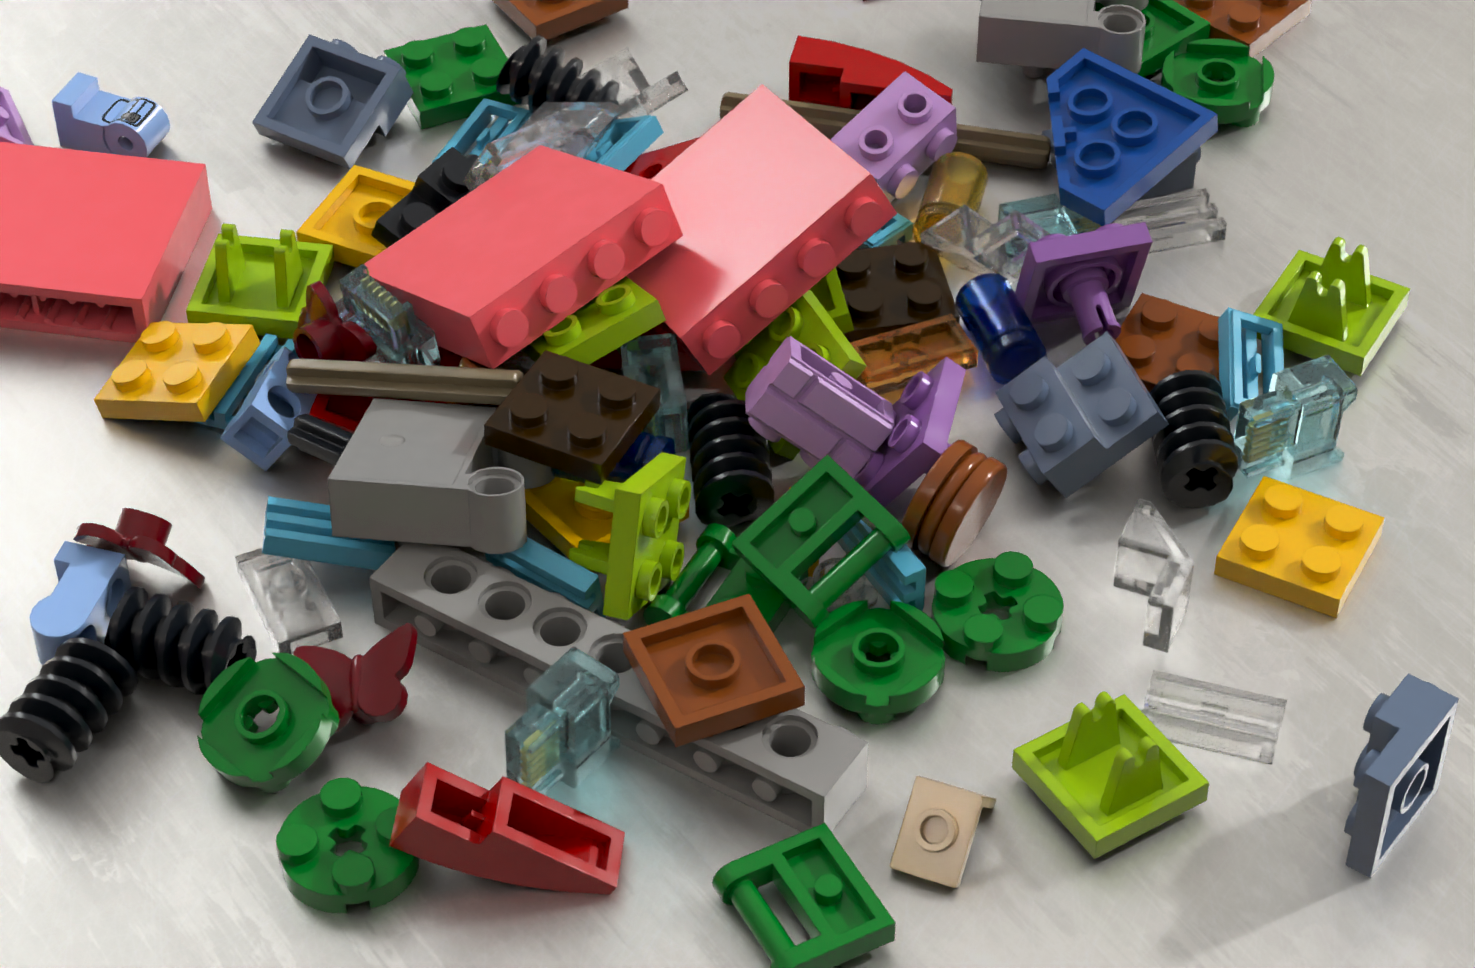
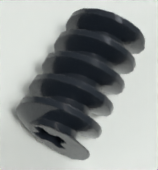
M538 35L528 45L521 46L508 58L499 73L496 89L503 95L510 93L511 100L521 106L528 104L529 111L539 117L546 115L548 123L557 128L564 127L566 134L575 139L583 138L584 145L587 146L613 120L618 118L620 107L619 101L616 98L620 84L612 79L599 90L598 86L602 74L600 71L594 68L582 79L579 78L583 69V61L575 57L564 68L561 67L565 58V50L557 46L546 56H543L547 47V39Z
M1184 370L1173 373L1160 380L1149 392L1169 425L1151 437L1162 491L1171 502L1182 507L1202 508L1213 506L1228 498L1233 489V477L1239 468L1238 455L1235 451L1234 438L1230 429V421L1226 412L1221 383L1214 375L1202 370Z
M719 392L702 394L691 403L686 413V429L688 431L695 514L702 524L717 523L730 528L759 518L773 505L775 491L772 485L770 453L767 449L768 440L757 433L748 421L750 416L746 414L745 401Z
M132 586L125 592L110 619L104 639V645L114 649L127 660L135 672L138 671L144 678L162 679L167 685L172 687L185 686L191 693L196 695H204L215 678L233 663L250 656L255 661L257 655L256 641L253 636L247 635L241 639L242 623L238 617L226 616L218 625V615L215 610L204 608L195 616V608L191 602L179 601L172 607L168 595L162 593L155 594L148 600L147 591L140 586Z
M82 637L70 638L63 642L57 648L54 657L42 666L39 675L29 681L23 694L13 700L8 712L0 717L1 758L26 778L41 784L52 780L54 776L53 769L60 771L72 769L78 758L76 752L85 751L90 747L93 740L92 733L103 731L108 722L107 715L118 712L122 707V696H128L136 690L138 679L134 669L114 649L99 641Z

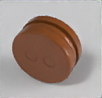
M957 440L952 443L933 464L906 510L901 524L911 536L907 546L913 550L919 549L923 554L929 555V559L941 567H949L954 564L968 549L990 516L1006 481V465L994 457L987 458L984 453L978 452L977 447L965 440Z

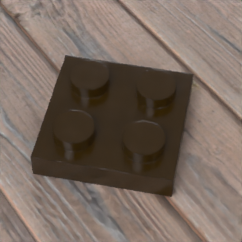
M933 240L856 249L836 266L854 327L853 331L844 333L853 348L959 335L960 316Z
M545 350L484 424V444L602 485L660 409V388Z

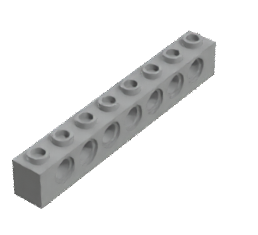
M404 542L369 577L374 621L376 624L393 632L400 626L411 623L418 632L417 644L801 832L826 823L832 832L866 789L868 742L856 737L852 732L843 727L830 725L797 708L675 747L623 652V633L631 630L625 628L614 619L601 617L570 602L559 593L548 592L515 576L506 568L495 567L462 551L457 546Z

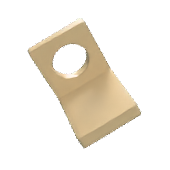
M916 776L890 867L942 885L958 888L982 808L994 809L997 799L934 779Z

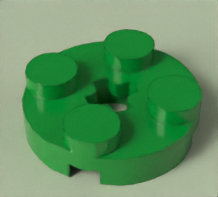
M1200 39L1187 43L1185 53L1179 54L1174 58L1173 51L1166 57L1163 63L1161 86L1217 113L1218 124L1231 123L1238 127H1250L1259 122L1261 111L1271 101L1274 70L1271 63L1264 56L1262 64L1250 57V47L1240 42L1226 39ZM1211 80H1222V82H1215Z
M1009 551L1001 553L996 558L970 561L953 570H946L940 573L935 581L931 618L941 630L944 640L943 651L951 658L965 664L966 656L975 660L987 661V671L1012 672L1026 669L1041 662L1054 649V640L1061 633L1064 603L1057 586L1048 576L1033 568L1032 560L1028 556L1020 552ZM999 609L1008 612V618L1000 620L994 613H983L987 610Z
M868 600L853 601L830 612L829 617L817 626L811 653V676L821 692L835 704L847 710L857 712L858 716L867 723L875 725L886 724L892 721L897 713L912 710L925 703L943 683L945 673L943 636L933 619L912 605L890 600V609H868ZM869 652L879 657L889 653L891 656L888 661L873 662L867 660L865 654Z
M272 653L276 658H266L255 662L250 656L233 663L221 672L208 687L201 700L198 712L199 717L203 720L201 728L202 739L198 735L197 737L199 748L206 760L230 782L243 787H258L265 793H276L283 790L290 784L292 779L308 769L320 756L329 738L336 732L340 720L338 711L332 704L330 690L325 682L308 663L288 653ZM279 708L274 724L267 730L256 733L259 728L254 721L256 715L262 710L265 713L272 714Z
M336 778L324 784L319 794L313 795L299 804L287 816L276 836L278 859L288 890L307 906L328 913H347L346 904H360L366 901L370 902V909L385 905L398 897L407 889L416 876L420 860L418 857L389 846L399 799L376 788L361 787L353 779ZM345 842H359L364 849L360 853L348 850L342 856L336 855V847Z

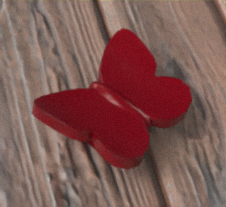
M321 281L307 286L306 307L301 309L298 328L293 334V343L299 359L367 362L366 360L372 358L377 352V346L372 337L355 322H342L333 298Z
M122 508L115 530L100 524L82 523L75 532L73 539L76 542L86 544V546L125 554L126 560H136L141 563L147 562L184 577L195 584L200 590L205 581L204 575L165 546L172 524L156 515L137 509Z
M406 623L377 642L364 656L357 654L353 659L338 651L318 646H299L294 650L293 655L308 663L330 690L332 704L338 711L340 719L336 732L346 726L351 717L358 723L369 725L377 722H391L402 714L407 705L408 693L401 680L409 673L412 667L418 632L411 623Z

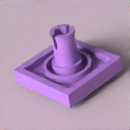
M1141 222L1124 226L1119 223H1111L1091 232L1068 236L1059 233L1050 234L1038 241L1030 242L1011 305L1017 327L1076 317L1085 345H1089L1096 339L1095 333L1097 332L1100 337L1107 331L1115 340L1121 333V327L1116 321L1113 310L1131 306L1153 242L1146 223Z
M948 357L941 360L927 374L920 371L908 382L901 398L892 405L895 421L893 431L876 452H872L868 462L854 477V480L884 508L924 473L927 474L940 455L951 445L948 443V438L966 369Z

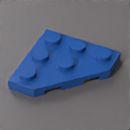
M1082 48L1046 78L1060 204L1101 226L1111 224L1218 132L1217 113L1085 48Z

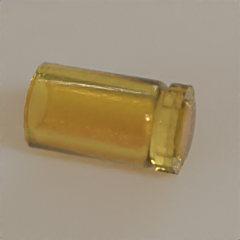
M949 152L940 156L933 165L918 216L913 226V238L915 242L933 241L939 257L954 258L964 253L969 246L989 178L986 167L979 159L963 152Z

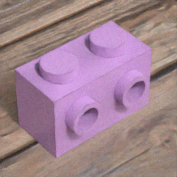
M904 71L830 140L872 174L891 203L895 198H904L913 189L918 177L931 164L942 162L953 151L957 142L956 107Z

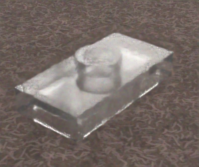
M262 548L235 556L237 572L278 653L293 655L294 650L299 646H320L343 638L341 621L310 561L267 555L262 553Z

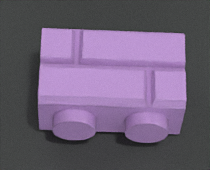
M791 336L783 341L770 358L767 366L761 369L745 392L746 414L750 416L748 421L757 433L772 442H779L781 438H784L801 450L800 456L810 468H813L828 454L853 479L868 462L872 452H876L893 431L895 425L892 403Z

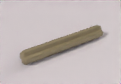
M305 358L290 360L286 368V385L292 393L501 405L524 377L523 372L519 370Z

